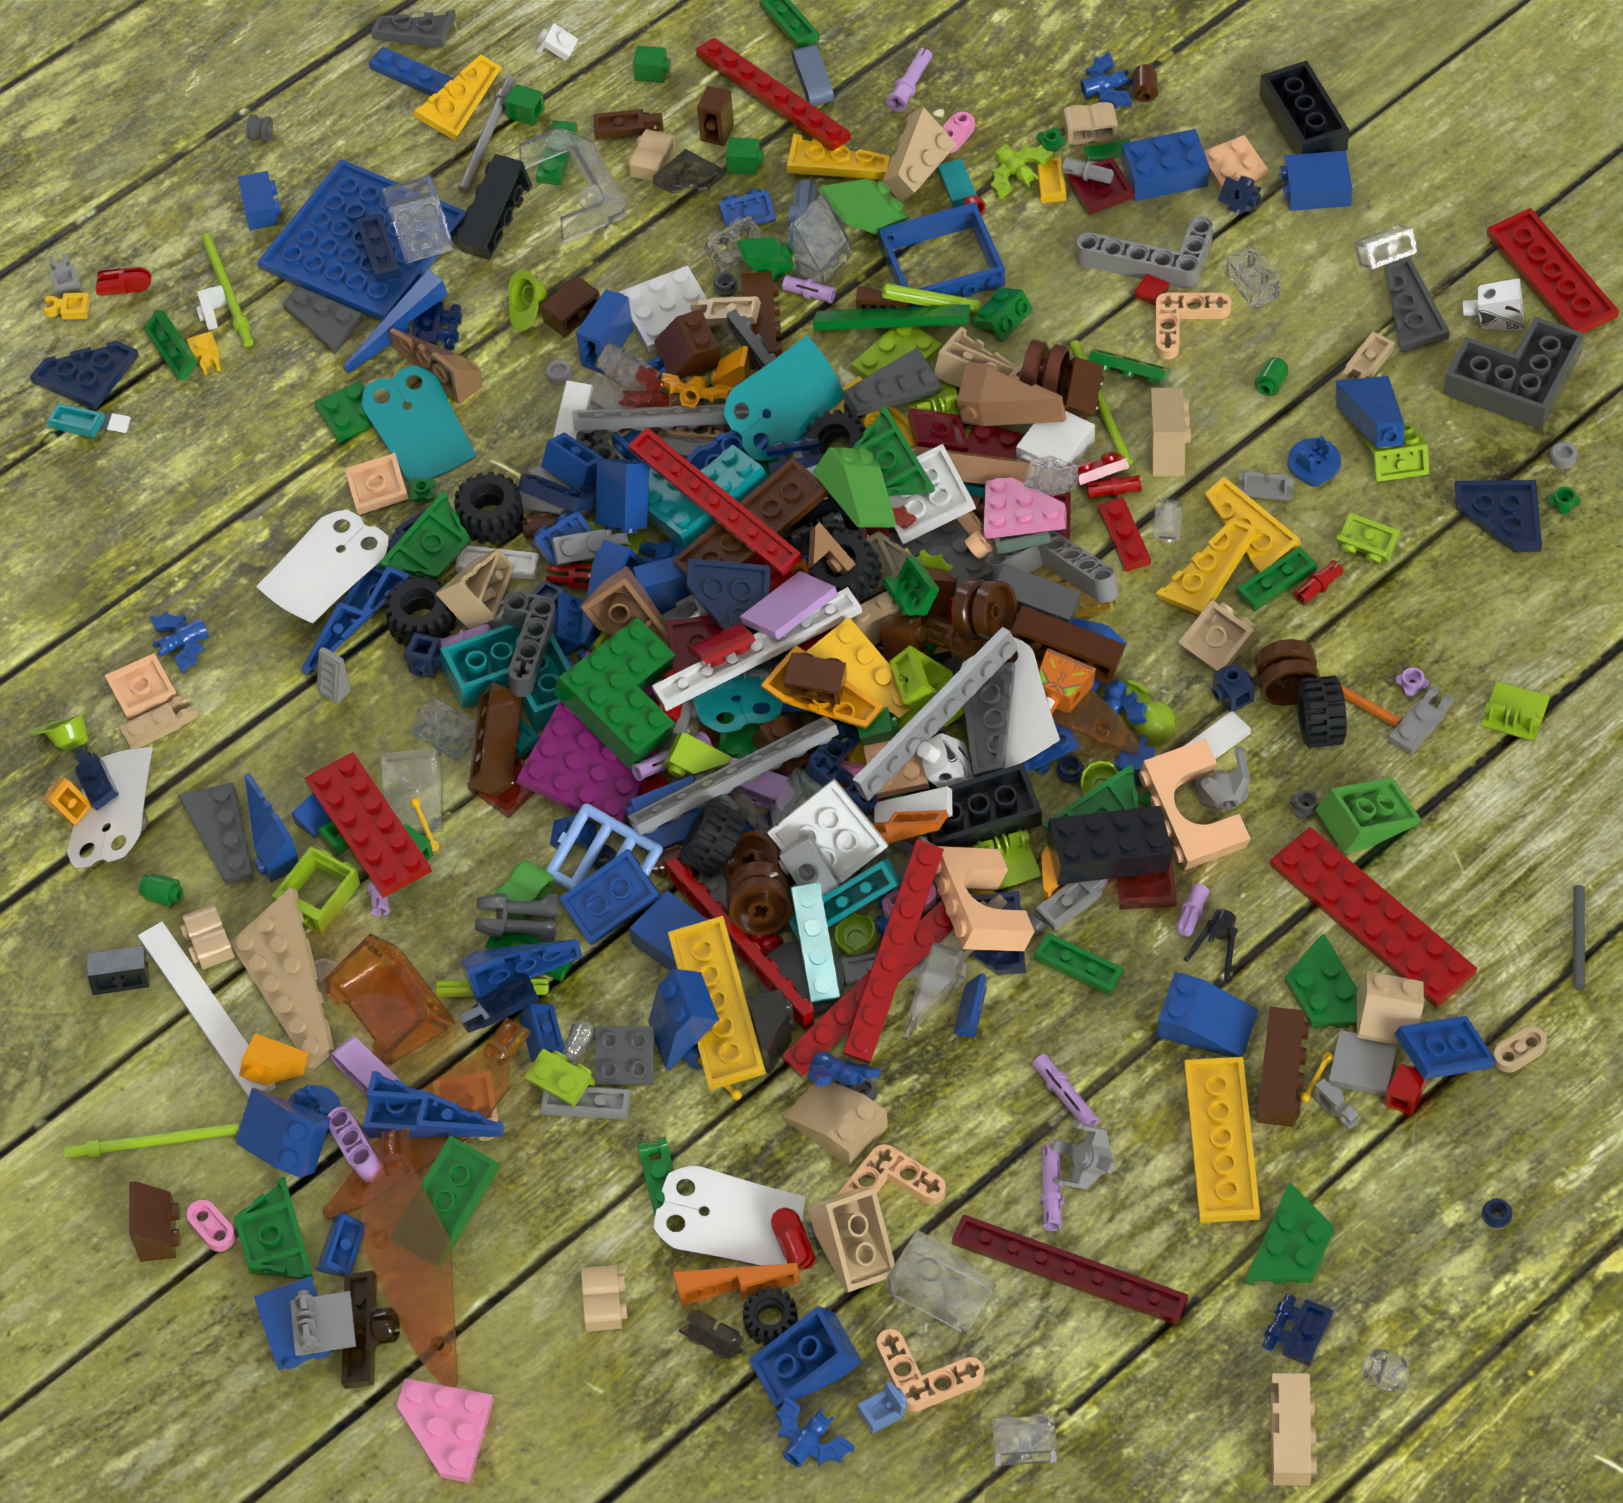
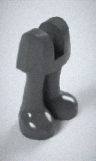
M505 893L477 898L476 908L483 911L496 912V919L477 918L475 920V930L497 938H501L503 933H523L538 936L543 943L554 942L556 920L507 918V914L538 915L547 919H555L557 913V894H546L542 900L536 901L506 899Z

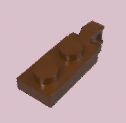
M643 109L593 115L595 139L642 135L646 129L653 131L664 130L662 113L650 114L643 112Z

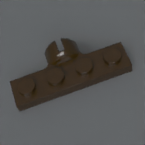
M373 1270L345 1274L344 1292H351L356 1347L342 1349L341 1384L345 1389L374 1385L376 1348L381 1344L394 1343L400 1337V1331L394 1332L395 1329L400 1328L399 1317L394 1308H376L377 1275Z

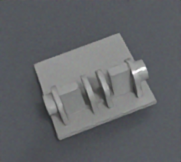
M301 1290L297 1293L295 1300L290 1301L295 1356L356 1347L350 1291L313 1297L308 1290Z

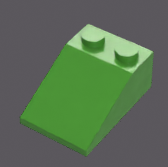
M870 179L824 185L818 189L844 223L878 235V228L904 222L908 219V215L903 210L904 205L898 199L891 196L889 193L891 191L890 188L882 181L875 182Z
M828 448L813 473L857 527H894L896 520L882 471L878 463L873 459V454L865 448Z
M1393 777L1331 788L1315 809L1344 854L1365 850L1420 824L1422 821Z

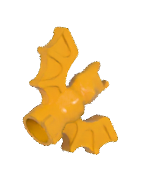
M662 373L660 385L661 387H667L670 394L680 393L681 406L696 408L700 398L709 399L711 402L718 398L727 400L730 391L734 388L722 384L705 388L707 378L701 376H693L685 384L679 380V376Z

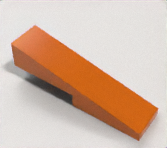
M947 810L894 812L887 822H872L871 824L889 844L939 830L947 819L948 813Z
M797 1263L673 1272L681 1306L738 1289L743 1300L748 1298L751 1293L756 1296V1290L761 1288L762 1293H765L768 1286H771V1290L774 1291L776 1287L784 1288L800 1283Z

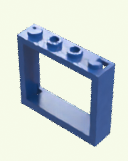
M975 202L878 228L879 247L895 285L908 287L894 255V249L972 228L989 269L918 289L965 297L1005 286L1004 265ZM908 303V307H920V306H923V305H917V304Z

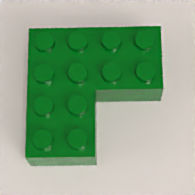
M637 617L558 678L553 694L631 770L633 764L641 762L670 739L675 722L644 691L661 679L665 672L671 670L676 654Z

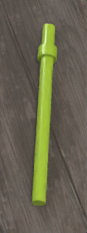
M204 233L201 239L218 282L223 287L226 302L234 319V329L236 333L240 334L244 346L250 347L254 341L249 331V322L242 314L211 234Z
M1078 340L1070 343L1074 356L1085 360L1089 359V356L1084 353ZM1100 389L1098 394V410L1117 453L1127 458L1129 466L1133 463V460Z
M240 1123L101 1142L100 1139L87 1140V1144L65 1146L64 1153L65 1158L89 1155V1158L100 1157L102 1153L237 1135Z

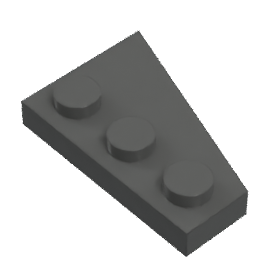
M455 10L447 11V15L434 16L433 12H426L423 17L413 18L408 14L378 16L371 31L372 39L443 48L456 19Z
M296 286L283 303L284 309L303 327H307L312 331L317 340L323 341L334 355L363 320L360 312L299 286Z

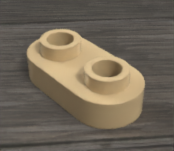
M1526 1027L1504 1040L1494 1050L1495 1066L1499 1070L1508 1073L1522 1068L1544 1053L1547 1044L1546 1034L1537 1027ZM1527 1043H1533L1536 1046L1529 1047L1527 1046ZM1508 1057L1511 1058L1513 1061L1508 1062L1505 1061L1504 1058Z

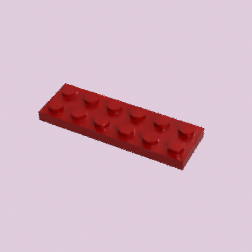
M1531 208L1487 228L1486 235L1564 327L1586 333L1618 317L1619 310Z
M354 752L304 777L307 786L382 899L432 872L430 864Z

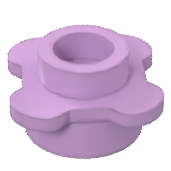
M1408 668L1396 677V683L1404 688V693L1407 696H1414L1417 691L1421 689L1426 690L1429 687V681L1424 679L1423 672L1418 668Z

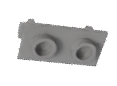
M1245 470V472H1240L1238 488L1249 497L1291 501L1294 477H1288L1289 474L1270 473L1269 476H1265L1264 473Z

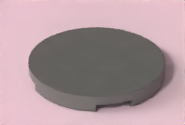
M799 940L778 946L766 958H771L776 963L779 973L784 978L788 977L794 983L797 993L802 998L806 997L809 999ZM832 951L839 994L841 995L845 986L844 969L840 959ZM758 979L760 994L766 1005L786 1015L788 1018L794 1019ZM837 1000L812 1004L814 1007L813 1018L825 1014Z

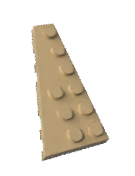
M290 887L229 943L295 1047L309 1053L307 1066L315 1070L330 1057L335 1047L329 1022L324 1017L322 1008L324 1001L322 993L318 991L316 983L318 976L309 939L305 937L302 925L304 918L297 904V899H299L296 889Z

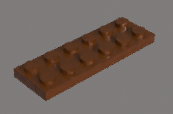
M792 457L745 497L740 504L779 536H782L830 493L818 478ZM716 522L672 561L674 566L686 576L689 558L749 564L757 555Z

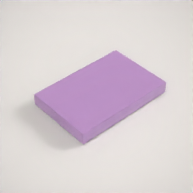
M799 571L743 613L740 618L742 624L778 640L838 593L835 586Z

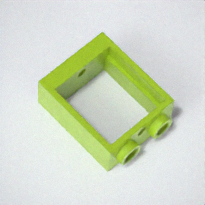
M908 646L889 661L902 701L917 711H920L954 677L951 670L912 646ZM964 705L957 711L955 715H953L943 725V727H947L949 724H951L958 717L965 713Z
M310 846L272 894V900L275 902L290 887L296 889L298 893L316 869L342 882L321 910L301 899H297L299 911L303 913L304 918L302 925L322 935L358 889L360 881L357 869L349 862L342 863L335 859L328 851H319Z

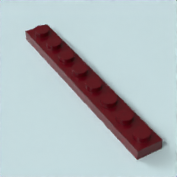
M964 1214L952 1237V1245L1178 1325L1188 1301V1294Z

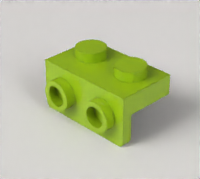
M1349 513L1341 534H1337L1336 541L1341 545L1340 549L1345 552L1355 554L1358 551L1366 554L1365 558L1372 562L1380 564L1382 560L1389 563L1401 532Z
M542 1049L524 1076L525 1080L566 1104L575 1107L587 1087H594L596 1084L591 1076L592 1072L579 1063L576 1066L567 1062L568 1058L556 1050H553L551 1053Z

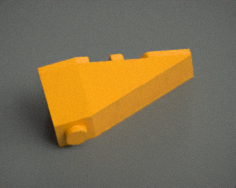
M797 645L794 646L761 684L764 690L783 703L867 729L884 709L881 704L848 681H845L840 705L785 695L784 680L791 653H807Z

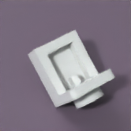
M553 23L548 31L543 29L536 41L540 44L536 52L540 54L546 48L566 61L570 57L578 38Z
M221 285L197 291L201 306H197L196 309L200 322L206 321L208 330L218 328L213 309L227 305Z

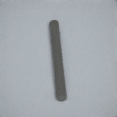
M1582 885L1573 887V988L1576 990L1585 988V887Z

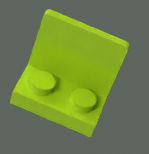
M1404 425V445L1376 447L1364 435V441L1373 453L1374 478L1376 482L1429 474L1428 444L1416 427Z

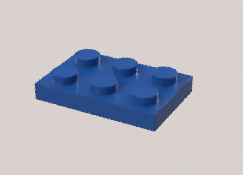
M626 849L559 899L589 944L594 945L658 899L661 894L631 850Z
M1467 1016L1399 1026L1395 1032V1036L1423 1079L1489 1069L1495 1063L1493 1055Z

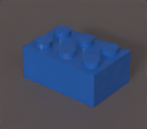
M1196 129L1122 144V167L1128 182L1135 191L1134 201L1207 187L1209 184V164Z

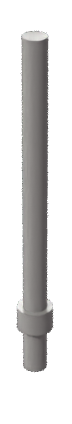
M511 75L506 76L502 87L496 92L494 106L458 187V190L462 193H467L504 108L505 95L508 92L510 93L515 78Z

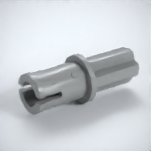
M1070 157L1065 158L1062 167L1063 173L1082 177L1085 181L1093 179L1110 184L1114 176V171L1111 169L1093 165L1092 161L1084 162Z

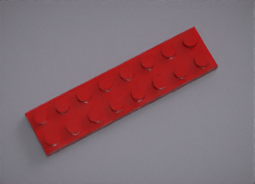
M1309 827L1270 859V866L1394 973L1402 978L1422 981L1424 998L1435 1008L1440 1006L1477 973L1476 966L1313 828Z

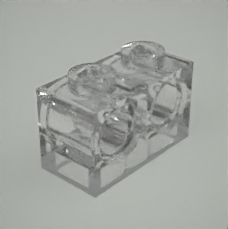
M750 215L744 219L738 217L729 223L728 228L722 231L716 229L707 236L708 239L704 249L720 273L743 261L736 243L742 239L739 233H746L750 239L765 238ZM723 244L728 247L729 251H721L717 245Z
M1254 246L1227 257L1226 275L1252 309L1279 297L1280 285L1282 284L1280 275L1277 271L1271 269L1264 254H1260Z
M611 343L606 344L595 366L631 392L644 395L649 394L660 375L659 371L624 346Z
M1051 455L1032 459L1023 485L1050 496L1070 492L1078 483L1079 474H1077L1079 466Z
M432 697L417 709L412 734L457 761L472 748L476 723L435 697Z

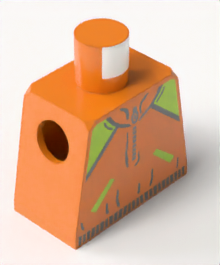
M1048 648L1039 670L1051 714H1053L1055 709L1069 713L1093 687L1096 668Z

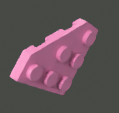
M1013 477L996 478L986 481L985 539L1066 529L1065 503Z
M405 1378L397 1403V1409L402 1418L410 1427L414 1437L431 1460L441 1478L470 1483L494 1402L493 1395Z

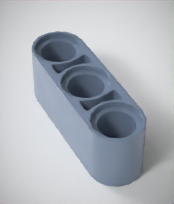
M817 45L792 50L793 64L806 101L813 106L834 102L831 82Z

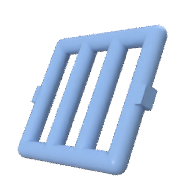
M585 803L581 806L567 833L563 832L558 840L561 844L545 871L554 875V880L557 884L571 890L585 879L612 830L626 838L615 857L626 849L632 851L635 844L650 851L642 864V868L648 876L663 852V847L594 806ZM588 817L601 823L602 826L571 879L558 870Z

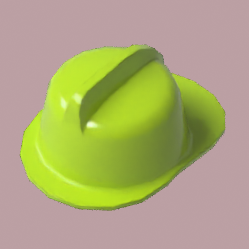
M518 270L513 274L508 285L509 317L514 329L525 331L535 322L537 314L541 311V305L547 299V291L544 284L536 279L531 272Z
M87 711L75 717L41 725L30 730L28 733L29 735L45 733L57 748L72 750L88 741L87 728L83 718Z

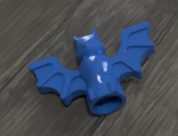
M1106 52L1104 56L1099 58L1094 57V65L1086 68V75L1090 76V78L1080 80L1081 91L1085 100L1091 99L1092 96L1097 94L1099 95V102L1112 103L1115 109L1120 106L1132 107V100L1127 91L1112 90V88L1132 83V79L1126 77L1129 74L1128 70L1116 71L1111 75L1105 74L1114 67V61L1110 52Z
M165 611L161 616H150L151 623L156 632L174 631L172 635H166L153 643V647H160L158 655L163 656L176 650L178 647H183L184 649L175 656L176 665L181 673H185L188 667L197 665V655L205 650L203 644L198 643V640L204 641L209 638L208 631L201 618L187 624L185 614L172 616Z
M1113 680L1111 685L1105 684V696H1092L1091 701L1085 706L1074 725L1077 728L1090 727L1093 725L1096 717L1104 711L1101 718L1100 734H1104L1106 731H1112L1115 734L1119 724L1118 715L1123 710H1126L1127 719L1130 723H1146L1145 710L1147 706L1143 702H1138V695L1135 692L1126 695L1127 685L1120 680Z
M821 1051L815 1055L812 1064L809 1066L808 1080H813L816 1086L830 1085L831 1080L839 1081L843 1086L860 1084L864 1081L863 1077H880L881 1068H874L867 1063H854L849 1059L843 1062L832 1056L829 1052Z
M784 1397L783 1406L775 1415L781 1423L778 1437H785L790 1441V1444L782 1452L784 1459L798 1468L803 1465L807 1457H813L820 1467L829 1460L841 1463L847 1453L854 1451L855 1446L842 1436H838L829 1443H819V1437L827 1431V1427L834 1420L833 1416L828 1419L822 1415V1408L817 1411L814 1417L809 1419L807 1427L800 1429L797 1425V1417L801 1408L789 1397Z

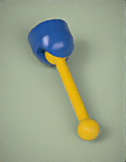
M696 1044L686 1053L683 1061L692 1069L699 1070L703 1069L698 1045ZM731 1085L724 1086L733 1100H739L742 1097L739 1089H734Z

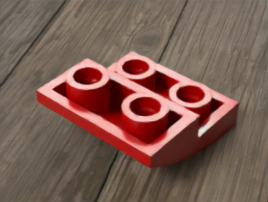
M736 623L688 648L693 657H698L702 666L710 664L711 668H714L726 662L725 656L733 652L738 656L751 650L749 644L755 642L756 639L744 625Z

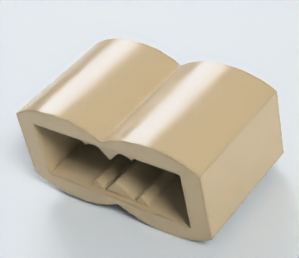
M1098 102L1090 106L1072 105L1063 109V124L1068 144L1080 145L1091 141L1104 142L1117 139L1118 124L1112 103Z
M646 129L642 136L639 135L636 141V149L634 153L629 154L627 159L630 177L659 183L676 149L675 135Z
M215 904L182 916L185 924L181 925L180 928L185 941L191 940L193 946L188 949L194 964L200 962L204 970L235 958Z
M617 1265L581 1268L586 1332L622 1329V1319H628L626 1301H620V1292L626 1291L624 1273L618 1274Z

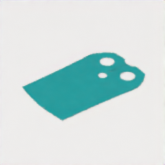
M806 335L772 362L736 385L727 397L723 414L731 430L741 434L742 446L753 460H772L780 456L807 431L806 427L808 424L813 425L815 423L814 418L816 416L823 417V412L830 411L843 400L844 390L825 356ZM738 403H745L749 408V414L743 420L738 419L734 414V407ZM764 409L771 411L770 418L766 419L763 417ZM757 433H764L768 437V446L763 450H759L754 446L753 439Z
M413 365L398 370L397 374L392 378H379L365 386L362 408L391 454H396L399 467L408 483L412 479L426 480L444 474L477 456L438 378L430 371ZM412 375H417L422 379L421 387L415 390L406 386V379ZM379 389L387 390L390 393V399L385 403L376 402L373 398L375 391ZM407 401L412 404V407L408 410L402 407V404Z
M761 663L749 670H759L764 668ZM749 670L747 671V678H744L743 672L738 677L735 676L692 698L700 721L707 727L720 733L741 730L748 723L763 724L779 716L783 702L761 687V684L767 677L760 679V676H749ZM739 695L741 700L734 702L731 700V697ZM764 702L769 704L770 711L762 715L756 714L753 711V706ZM722 712H730L734 715V720L729 724H721L717 721L716 717Z

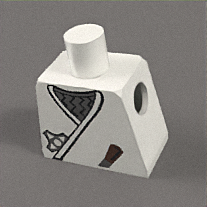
M1520 279L1480 285L1478 287V300L1463 301L1464 316L1479 315L1482 329L1524 331V308Z
M942 733L934 736L927 742H922L918 746L917 754L922 758L925 775L938 788L974 778L966 745L963 741Z

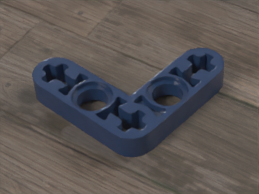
M520 475L518 489L526 494L571 511H584L596 508V483L571 489L537 475Z
M842 724L837 728L839 734L832 737L828 743L820 745L810 756L805 765V771L810 778L822 787L833 779L845 782L847 788H843L862 813L868 815L877 804L878 797L875 794L869 801L862 798L852 780L855 776L840 765L860 741L859 732L855 726ZM848 737L845 743L841 741L842 738ZM827 748L836 750L839 756H833L828 752Z

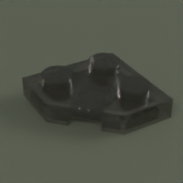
M684 149L653 175V184L672 194L683 193L682 189L696 187L698 191L709 190L724 177V169Z

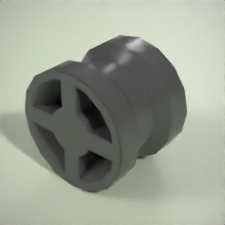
M250 115L246 127L247 138L251 140L261 138L262 141H270L273 133L272 118L268 116L259 118L257 115Z

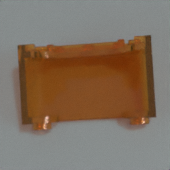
M371 933L322 980L329 989L327 991L328 996L337 1004L342 1002L349 1005L375 1041L372 1043V1048L374 1049L372 1053L383 1064H394L447 1031L455 1023L452 1015L407 956L393 943Z

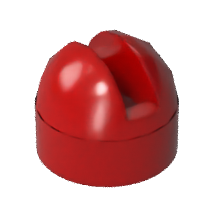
M968 196L964 200L963 205L975 202L982 215L986 208L985 202L978 196Z

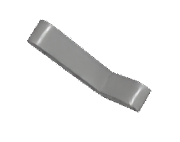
M1205 216L1192 219L1180 252L1090 232L1082 233L1076 241V259L1080 265L1139 279H1143L1146 274L1169 282L1170 286L1184 289L1193 288L1200 279L1212 245L1213 223Z
M1055 530L1049 531L1050 543L1016 550L1011 553L998 554L997 550H995L985 558V562L992 571V580L997 581L1004 564L1028 573L1041 566H1045L1098 602H1111L1119 596L1114 569Z

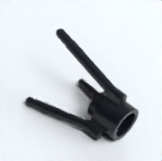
M1226 909L1216 910L1212 920H1208L1205 929L1184 957V961L1188 962L1209 933H1211L1208 938L1210 943L1215 938L1225 939L1229 937L1224 980L1229 981L1234 942L1238 929L1234 927L1236 916Z

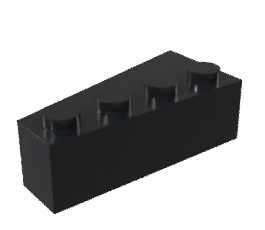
M494 154L492 161L486 165L482 184H478L474 202L467 208L466 220L456 234V241L463 253L490 260L503 237L502 228L511 224L513 209L515 207L520 208L524 201L523 197H521L524 190L529 192L533 186L522 161Z

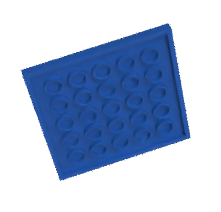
M340 159L257 261L258 267L382 321L431 267L456 235L458 229L463 226L466 220V211ZM381 213L400 267L401 275L376 282L356 220Z

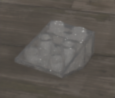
M431 175L382 188L385 208L405 263L455 250Z
M822 193L816 201L810 203L807 211L794 221L792 231L796 277L804 280L810 278L815 280V283L826 285L851 257V248L847 233L827 196Z

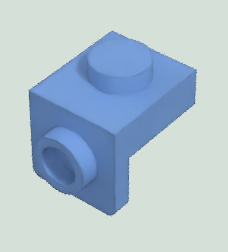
M892 1381L885 1383L882 1392L857 1404L856 1410L871 1433L874 1434L904 1418L907 1399L900 1388L896 1389Z

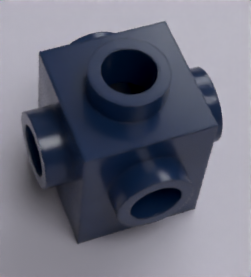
M1241 175L1240 178L1226 176L1218 201L1228 204V209L1238 214L1253 211V208L1255 209L1261 200V194L1259 193L1262 187L1255 185V180L1247 176Z
M414 632L404 652V660L407 662L409 673L418 677L435 679L438 669H442L440 638Z
M1236 662L1229 667L1220 668L1213 674V687L1211 691L1214 698L1218 702H1222L1229 712H1235L1254 701L1255 685L1248 671H1243Z

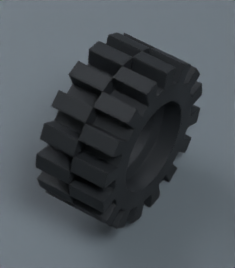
M768 1286L765 1293H762L761 1288L756 1290V1296L751 1293L748 1296L749 1302H744V1310H742L744 1327L747 1330L748 1336L750 1338L754 1336V1341L758 1344L763 1340L764 1346H767L770 1341L776 1339L798 1322L795 1301L793 1298L790 1299V1294L787 1291L782 1294L781 1288L776 1287L775 1292H772L771 1286ZM776 1308L781 1312L782 1317L778 1323L766 1325L759 1320V1314L764 1309Z

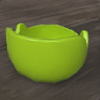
M1158 701L1145 703L1147 706L1145 710L1147 722L1134 724L1135 731L1140 736L1146 735L1147 745L1160 746L1168 743L1175 734L1176 717L1174 712L1168 705Z
M1101 760L1090 763L1081 775L1080 787L1084 795L1117 774L1119 771L1115 765Z
M854 912L849 917L841 920L835 927L834 939L843 953L859 956L870 952L875 946L878 931L875 922L869 914L864 916Z

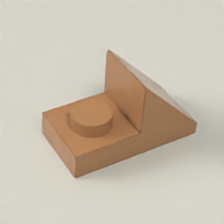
M819 522L810 531L808 568L825 556L828 559L826 561L828 566L835 573L839 572L843 576L856 564Z

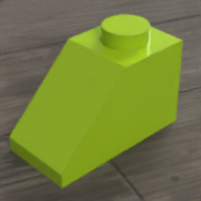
M682 732L675 737L662 766L668 768V772L674 777L683 779L684 777L695 776L723 767L730 763L732 757Z

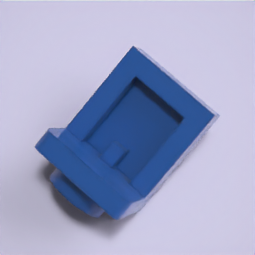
M576 815L554 820L550 844L555 849H558L561 844L558 842L563 832L567 833ZM587 819L573 845L580 844L588 851L597 835L596 825Z

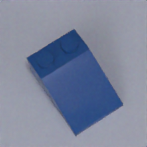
M673 969L657 987L648 1023L649 1026H654L655 1042L667 1070H671L719 1020L701 972Z
M1175 972L1158 1019V1037L1227 1057H1243L1258 1009L1203 979Z
M251 1088L235 1143L274 1168L301 1178L315 1173L331 1118L267 1092Z
M817 1306L749 1359L774 1407L777 1409L783 1406L785 1396L793 1401L798 1400L840 1380L862 1363L837 1315L821 1306Z

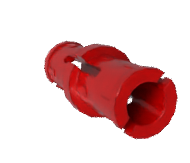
M1140 475L1124 478L1112 476L1108 480L1086 483L1088 499L1111 495L1112 498L1118 497V494L1142 492Z
M1332 560L1321 571L1311 574L1309 580L1293 592L1296 601L1298 602L1303 598L1300 604L1304 606L1318 593H1324L1328 589V585L1344 573L1340 563L1334 567L1337 561Z

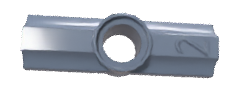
M801 180V182L796 183L793 204H790L789 208L790 229L788 245L795 253H804V251L810 249L812 228L816 227V198L818 190L817 184L812 183L811 180Z

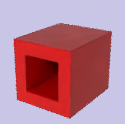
M1399 1064L1386 1091L1385 1106L1409 1116L1413 1115L1426 1088L1427 1079L1422 1078L1415 1066Z

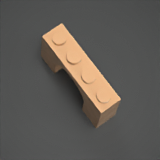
M1206 738L1144 760L1139 772L1142 785L1145 788L1148 787L1151 793V806H1161L1168 836L1174 846L1172 847L1173 856L1177 863L1181 862L1184 870L1247 848L1250 841V836L1240 814L1212 824L1201 825L1185 819L1176 808L1174 792L1179 786L1214 772L1217 762Z
M938 846L944 849L934 881L962 949L1025 951L1035 932L1026 910L993 909L976 901L967 891L969 888H999L1008 871L1000 849Z

